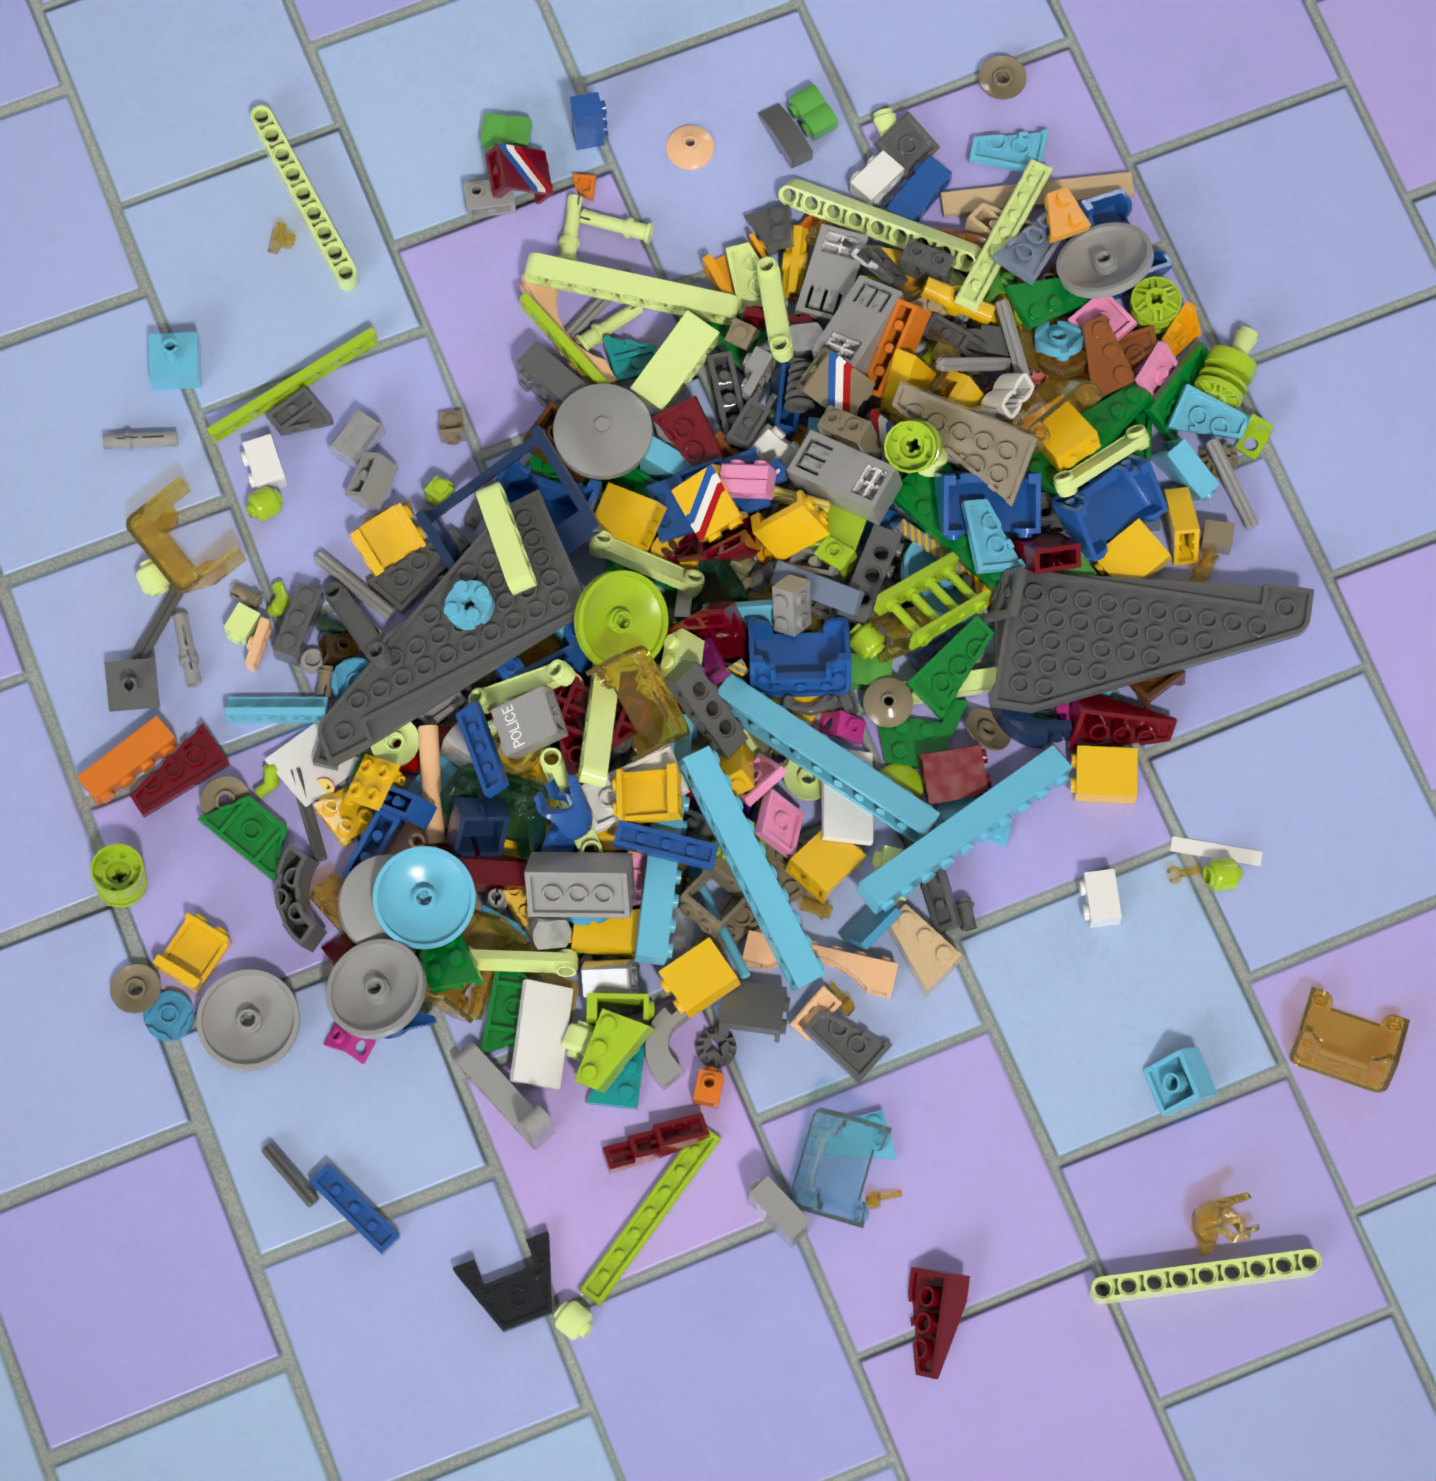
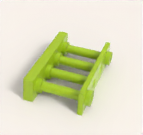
M953 551L877 596L873 610L879 616L888 611L893 612L913 633L909 645L911 650L919 646H926L934 637L973 614L982 613L989 605L988 601L991 595L989 589L977 595L956 573L959 557ZM943 579H949L968 601L958 606L940 587L938 582ZM924 590H930L947 607L949 612L940 617L919 593ZM905 601H912L931 622L921 628L900 604Z

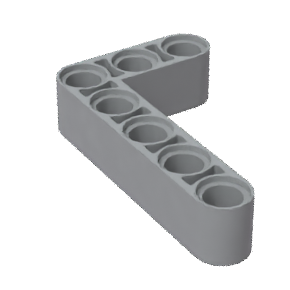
M470 1042L452 1058L456 1066L533 1149L536 1150L555 1133L553 1121L545 1110L539 1105L533 1107L473 1042Z

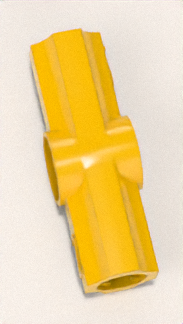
M801 225L793 226L794 247L786 248V251L783 253V289L787 300L799 299L804 283V275H806L808 229Z
M928 276L920 296L944 306L946 312L952 316H960L962 314L988 325L996 308L994 304L983 300L977 313L954 303L962 285L953 287Z

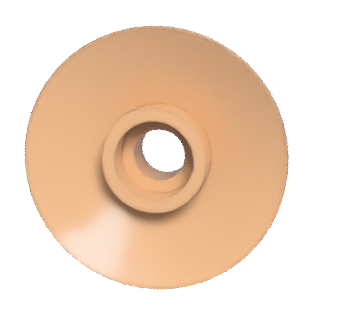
M694 125L682 126L669 136L666 145L667 155L671 162L679 168L685 170L699 169L711 160L714 153V142L711 135L705 129ZM687 142L695 143L693 146L686 145Z

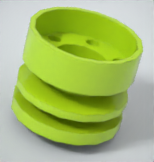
M1153 276L1143 279L1135 286L1128 307V313L1137 321V326L1132 329L1133 331L1153 325L1157 339L1163 338L1180 312L1182 304L1180 290L1172 281L1164 277Z
M1215 345L1211 347L1204 363L1205 367L1200 370L1194 387L1233 408H1237L1241 405L1248 390L1247 386L1251 384L1258 366L1250 356L1240 350L1225 345Z
M922 419L902 421L893 426L886 435L884 443L885 456L889 463L897 470L906 473L920 472L934 465L941 456L943 447L942 438L937 428L930 422ZM918 440V445L921 447L913 451V445L910 443Z
M121 843L110 844L100 849L93 857L90 865L91 878L99 898L104 903L116 908H125L138 903L142 899L148 887V877L143 860L135 849ZM123 877L124 882L119 883L118 878Z

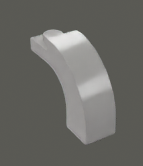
M664 1007L655 1016L650 1025L655 1031L646 1039L645 1044L646 1061L649 1071L663 1091L683 1076V1069L672 1057L668 1045L673 1033L690 1019L685 1012L680 1014L676 1007L672 1010V1015Z

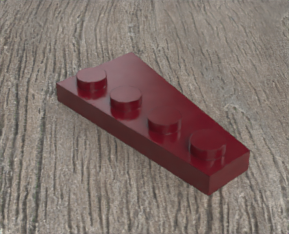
M693 396L651 417L692 467L720 457L725 458L697 396Z
M204 723L197 728V731L190 738H187L180 745L181 747L172 756L169 755L162 762L163 765L155 773L152 772L130 794L132 801L143 818L230 766Z

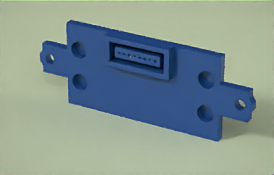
M756 447L727 458L720 457L677 472L676 476L647 486L649 498L667 507L657 530L662 544L694 533L671 490L711 464L721 466L723 463L730 464L731 460H742L746 462L745 464H754V461L760 460ZM777 459L768 462L775 470L780 469V472L776 474L774 485L787 481V469L782 464V460ZM732 498L739 511L747 512V514L772 506L770 499Z

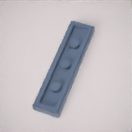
M777 560L770 584L775 585L789 574L810 580V599L857 616L865 592L782 560Z

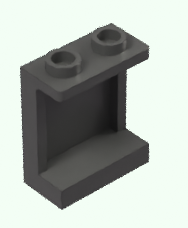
M739 981L740 986L723 996L718 1036L728 1037L729 1029L774 1035V1042L779 1043L780 1034H786L787 1019L782 1018L783 1012H789L790 997H785L787 987Z

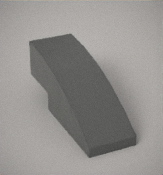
M780 104L758 113L780 154H783L791 169L812 160L813 150L793 119Z

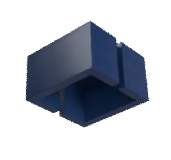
M455 797L446 835L452 855L475 856L476 852L470 837L473 836L479 856H502L511 817L504 797H482L481 801H478L477 797Z

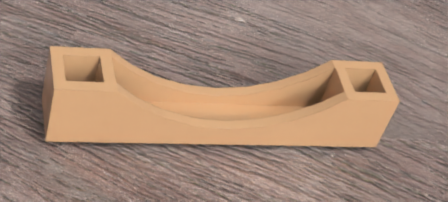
M522 274V284L519 285L522 293L527 292L610 384L617 385V379L605 359L594 356L582 349L565 331L557 311L559 290L528 283L524 280V274ZM555 346L560 357L564 356L561 353V351ZM566 358L568 361L566 363L567 368L588 386L591 385Z
M761 929L749 930L742 957L746 966L765 971L779 966ZM812 941L813 946L811 949L815 956L821 959L823 964L835 967L850 976L866 994L891 999L898 970V964L894 963L893 959L887 957L875 959L869 957V954L865 952L855 951L853 954L844 952V949L838 946L826 948L819 946L818 942Z

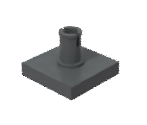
M156 658L105 662L109 712L160 707Z

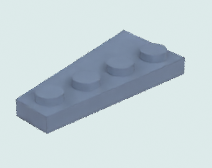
M1047 211L1037 218L1032 225L1026 227L1016 238L1010 240L1005 247L998 250L991 258V260L1030 285H1033L1061 242L1060 240L1050 244L1048 241L1050 228L1046 221Z

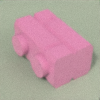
M731 460L730 464L723 463L721 465L720 476L732 498L773 499L776 470L768 462L756 460L754 464H745L746 462L742 460Z

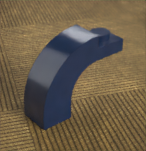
M994 683L993 688H992L991 693H990V704H991V705H992V699H993V693H994L995 683ZM991 707L999 727L1010 738L1028 747L1043 749L1047 740L1055 743L1067 741L1072 730L1071 720H1045L1034 717L1030 713Z

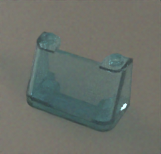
M822 1107L816 1109L811 1118L789 1198L802 1211L864 1228V1224L869 1217V1209L867 1204L860 1199L874 1150L882 1151L889 1145L892 1128Z

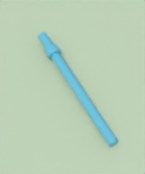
M685 865L687 868L685 872L690 881L694 882L703 873L701 868ZM705 884L698 892L708 912L720 921L722 916ZM726 926L719 935L741 979H745L750 976V972Z

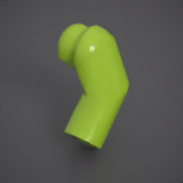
M267 763L264 765V782L253 789L260 800L279 786L280 777L276 774L277 767L274 764L269 765Z

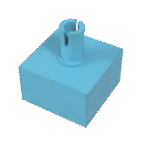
M198 333L148 334L149 381L153 391L202 388L201 344Z

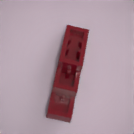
M701 1112L654 1124L652 1130L629 1135L627 1141L602 1147V1153L609 1174L687 1148L710 1137V1133Z

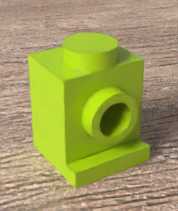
M435 476L424 489L425 501L436 507L456 492L455 486L445 478L440 479Z

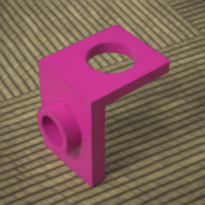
M842 710L821 714L818 732L828 737L838 736L856 745H861L866 722ZM832 718V725L830 729L826 731L825 725L827 721Z
M335 1022L323 1045L345 1052L361 1064H365L375 1045V1041L355 1037L347 1033ZM363 1040L365 1042V1050L363 1053L357 1054L356 1045L359 1041Z

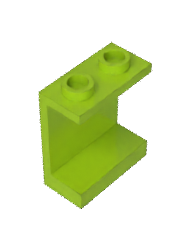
M587 993L586 1019L587 1023L594 1027L599 1018V1008L644 1009L643 1021L648 1026H650V1022L655 1018L654 1001H650L649 994Z

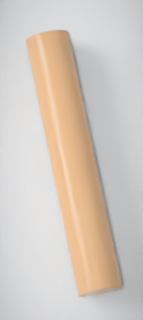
M424 725L418 727L422 798L437 807L427 829H424L426 845L435 846L437 844H445L439 733L437 725Z

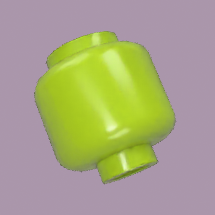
M264 486L248 495V504L245 505V508L251 518L255 517L258 521L265 522L281 513V506L284 505V502L276 488L272 489L269 486Z
M858 623L849 632L852 636L850 638V647L862 659L870 658L872 660L885 648L883 644L885 636L872 623H866L863 626Z
M1231 857L1212 859L1203 869L1204 883L1215 892L1236 889L1243 877L1241 866Z

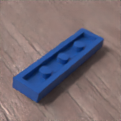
M474 701L456 713V717L484 796L492 798L510 784L482 706Z
M619 820L612 847L712 871L719 844Z
M329 1164L325 1165L309 1181L381 1255L400 1238V1235Z

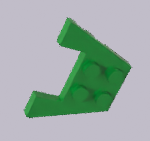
M886 697L884 704L887 706L892 705L893 699ZM954 699L946 710L942 723L907 718L905 722L896 727L885 728L878 726L885 765L900 764L921 770L918 753L947 749L968 707V701Z

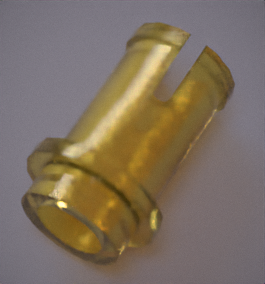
M807 895L803 896V902L800 903L799 910L820 917V920L830 918L833 905L829 904V901L826 900L822 904L820 901Z

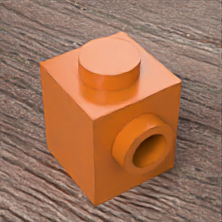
M706 1067L705 1070L699 1069L693 1104L719 1109L725 1074L720 1073L721 1070L713 1067Z

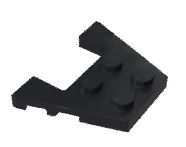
M548 1231L526 1239L535 1263L533 1266L492 1282L483 1283L475 1259L453 1267L456 1276L503 1333L553 1314L550 1236Z

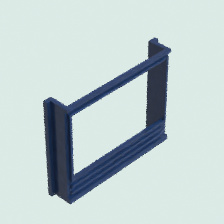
M539 425L530 430L533 435L531 438L432 510L422 509L415 514L448 570L452 568L462 554L439 517L538 445L579 510L557 526L568 555L605 530V527L598 520L545 434L546 431L541 429Z

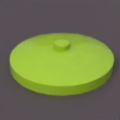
M626 570L610 571L593 579L581 593L575 609L574 629L579 646L590 661L609 671L629 672L640 669L650 663L661 650L668 631L667 606L657 586L647 577L637 572Z

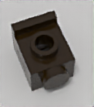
M325 633L318 642L322 665H338L345 659L356 657L359 653V645L353 640L350 633L333 635Z

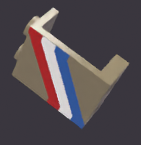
M823 346L795 387L825 409L831 405L857 416L858 408L862 402L872 395L875 383L832 350Z

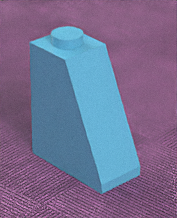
M652 436L651 446L646 457L640 463V470L657 481L676 476L677 472L692 467L678 450Z
M1185 438L1165 441L1151 454V461L1179 488L1189 487L1192 501L1208 500L1215 494L1214 489L1220 485Z

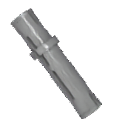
M177 430L144 433L125 431V433L103 434L104 450L115 448L132 450V448L178 446Z
M179 613L173 616L181 655L179 663L184 670L186 687H198L202 684L198 668L200 661L199 657L195 654L188 614ZM183 631H184V634H185V639H186L187 646L185 645L184 636H183ZM187 655H189L192 670L190 669Z

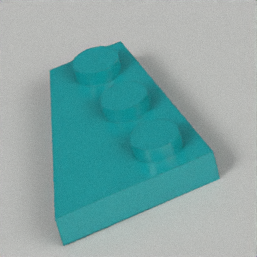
M646 1041L641 1045L637 1054L633 1055L624 1066V1070L605 1093L592 1089L586 1101L587 1104L638 1110Z

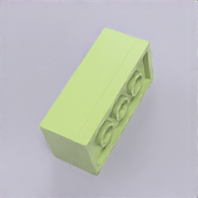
M688 310L630 388V391L644 403L648 412L653 416L675 404L707 360V355H710L718 345L720 332Z

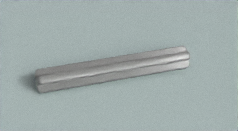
M624 267L621 270L634 273L629 267ZM595 298L565 329L571 339L574 341V336L580 335L612 301Z
M1002 299L997 301L995 306L1014 373H1027L1031 379L1010 302L1008 299Z
M939 357L936 360V369L942 372L1008 371L1011 368V359L1006 357Z
M1217 438L1209 440L1205 446L1245 528L1248 530L1256 527L1259 522Z
M320 551L316 555L314 560L317 565L380 616L387 620L393 615L394 608L328 554Z

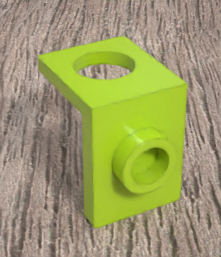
M1252 414L1243 437L1238 440L1235 449L1252 460H1256L1269 440L1274 426L1265 419ZM1252 438L1257 441L1258 447L1252 451L1247 450L1244 447V441Z
M830 535L825 537L814 553L817 558L839 570L841 579L846 581L859 562L855 550Z

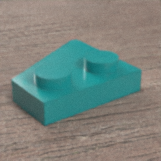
M607 335L602 337L610 367L617 382L639 377L658 351L656 345L640 344L633 340H620Z

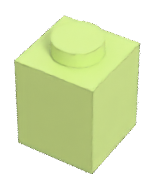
M239 602L224 625L227 638L237 645L242 643L247 646L250 636L255 635L261 614Z

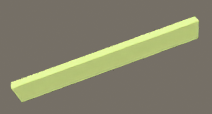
M1033 159L1030 160L958 292L954 303L977 313L1001 268V265L991 260L992 256L998 250L1005 247L1010 240L1019 235L1053 168Z

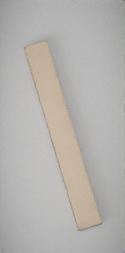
M1131 172L1047 181L1033 208L1045 207L1044 198L1047 193L1064 187H1068L1077 203L1121 188L1125 190L1129 198L1134 197ZM1017 184L941 192L943 218L970 215L982 202L1004 210Z

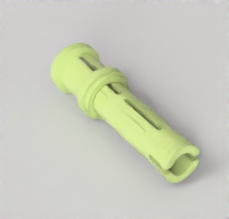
M569 195L567 198L564 232L558 242L560 253L557 257L578 261L576 253L577 248L580 247L578 229L583 198L580 196L578 199V195Z
M583 209L581 212L583 218H580V224L621 233L626 239L632 237L644 240L646 244H649L652 239L654 223L644 224L635 221L631 217L624 220Z
M627 305L602 323L592 324L590 326L591 329L582 335L574 336V341L582 349L590 352L589 350L597 344H603V336H609L637 316L643 314L642 307Z

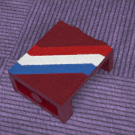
M498 143L485 153L492 196L494 198H502L511 190L534 193L536 204H541L553 195L549 164L544 150Z

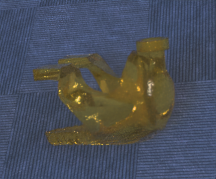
M914 603V607L905 609L921 628L931 622ZM876 614L868 620L875 628L882 626L887 631L886 635L893 640V644L878 656L880 664L923 648L922 646L914 650L909 648L913 633L898 617L887 619L882 615Z
M1248 1192L1208 1200L1196 1207L1192 1213L1190 1225L1193 1235L1199 1242L1200 1248L1198 1251L1200 1255L1214 1251L1213 1246L1217 1243L1218 1233L1234 1243L1249 1239L1251 1233L1257 1232L1260 1229L1259 1224L1247 1226L1245 1218L1231 1207L1234 1204L1251 1199ZM1227 1224L1233 1225L1239 1234H1235Z

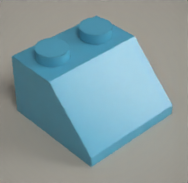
M1199 1047L1180 1049L1143 1070L1162 1117L1196 1106L1218 1094Z

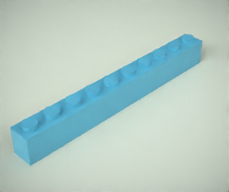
M731 674L718 689L717 693L722 700L729 704L731 707L730 712L734 718L743 724L746 731L913 843L928 834L941 814L930 804L924 803L915 797L909 790L903 789L894 783L890 777L882 775L873 769L869 763L861 761L851 754L848 749L839 746L830 740L827 735L818 732L809 726L806 721L797 718L788 712L785 707L776 704L767 698L764 693L746 684L743 679Z
M664 712L661 723L658 751L670 746L677 762L695 752V748H691L692 739L696 740L698 730L686 714ZM686 794L682 795V815L684 811L688 812L690 797L686 796ZM687 821L650 822V828L685 836ZM646 855L634 962L665 965L667 958H672L673 943H669L670 933L674 934L676 918H672V910L677 909L679 894L675 893V884L680 885L682 869H677V862Z
M1054 745L1050 746L860 881L857 893L875 915L882 910L887 912L896 904L897 899L902 896L906 898L911 895L918 884L921 882L924 884L928 883L939 869L945 870L955 862L957 856L960 854L962 856L967 855L978 841L985 842L999 826L1001 829L1006 827L1013 820V816L1018 813L1020 815L1024 814L1031 808L1034 801L1037 799L1039 801L1044 800L1055 786L1060 788L1070 779L1069 774L1072 766Z
M707 746L682 758L677 764L791 990L794 991L824 976V965L821 959L815 956L812 951V941L807 933H803L799 925L801 924V919L795 910L792 911L788 903L790 900L785 888L780 887L777 881V871L772 864L769 865L765 857V847L760 841H757L754 835L755 828L751 820L746 819L742 811L743 804L740 798L733 794L730 788L732 787L731 780L726 773L722 772L719 766L720 758L715 750H711L710 746Z

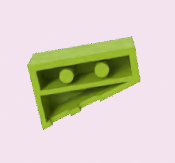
M602 1008L574 1081L605 1093L624 1070V1066L633 1055L637 1054L641 1045L654 1033L655 1029Z

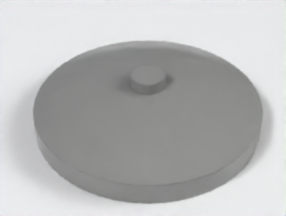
M1104 223L1090 227L1088 231L1079 233L1071 238L1058 255L1056 270L1061 284L1070 293L1084 298H1106L1127 291L1139 283L1152 266L1154 251L1148 235L1142 229L1127 223Z
M612 384L589 385L572 393L558 409L553 425L554 443L563 462L576 473L588 478L601 480L617 478L635 469L646 457L652 442L651 417L644 403L631 391Z
M378 855L364 860L349 872L341 885L337 904L338 915L344 931L356 945L375 939L395 941L380 926L373 908L375 880L382 867L395 855Z
M375 939L363 942L346 952L332 969L326 987L328 1010L335 1022L343 1030L355 1037L379 1039L390 1036L409 1024L421 1008L427 984L425 970L417 956L408 947L397 941Z
M246 969L229 973L218 979L208 988L200 1001L196 1024L203 1047L216 1062L232 1070L251 1072L274 1065L290 1051L299 1033L300 1013L293 993L283 981L264 971Z

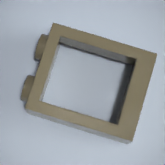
M829 405L817 424L822 435L879 459L884 451V447L872 422Z
M718 856L713 870H705L682 893L677 907L685 916L694 920L705 933L716 938L748 903L728 863ZM711 878L738 900L736 905L720 921L693 899Z

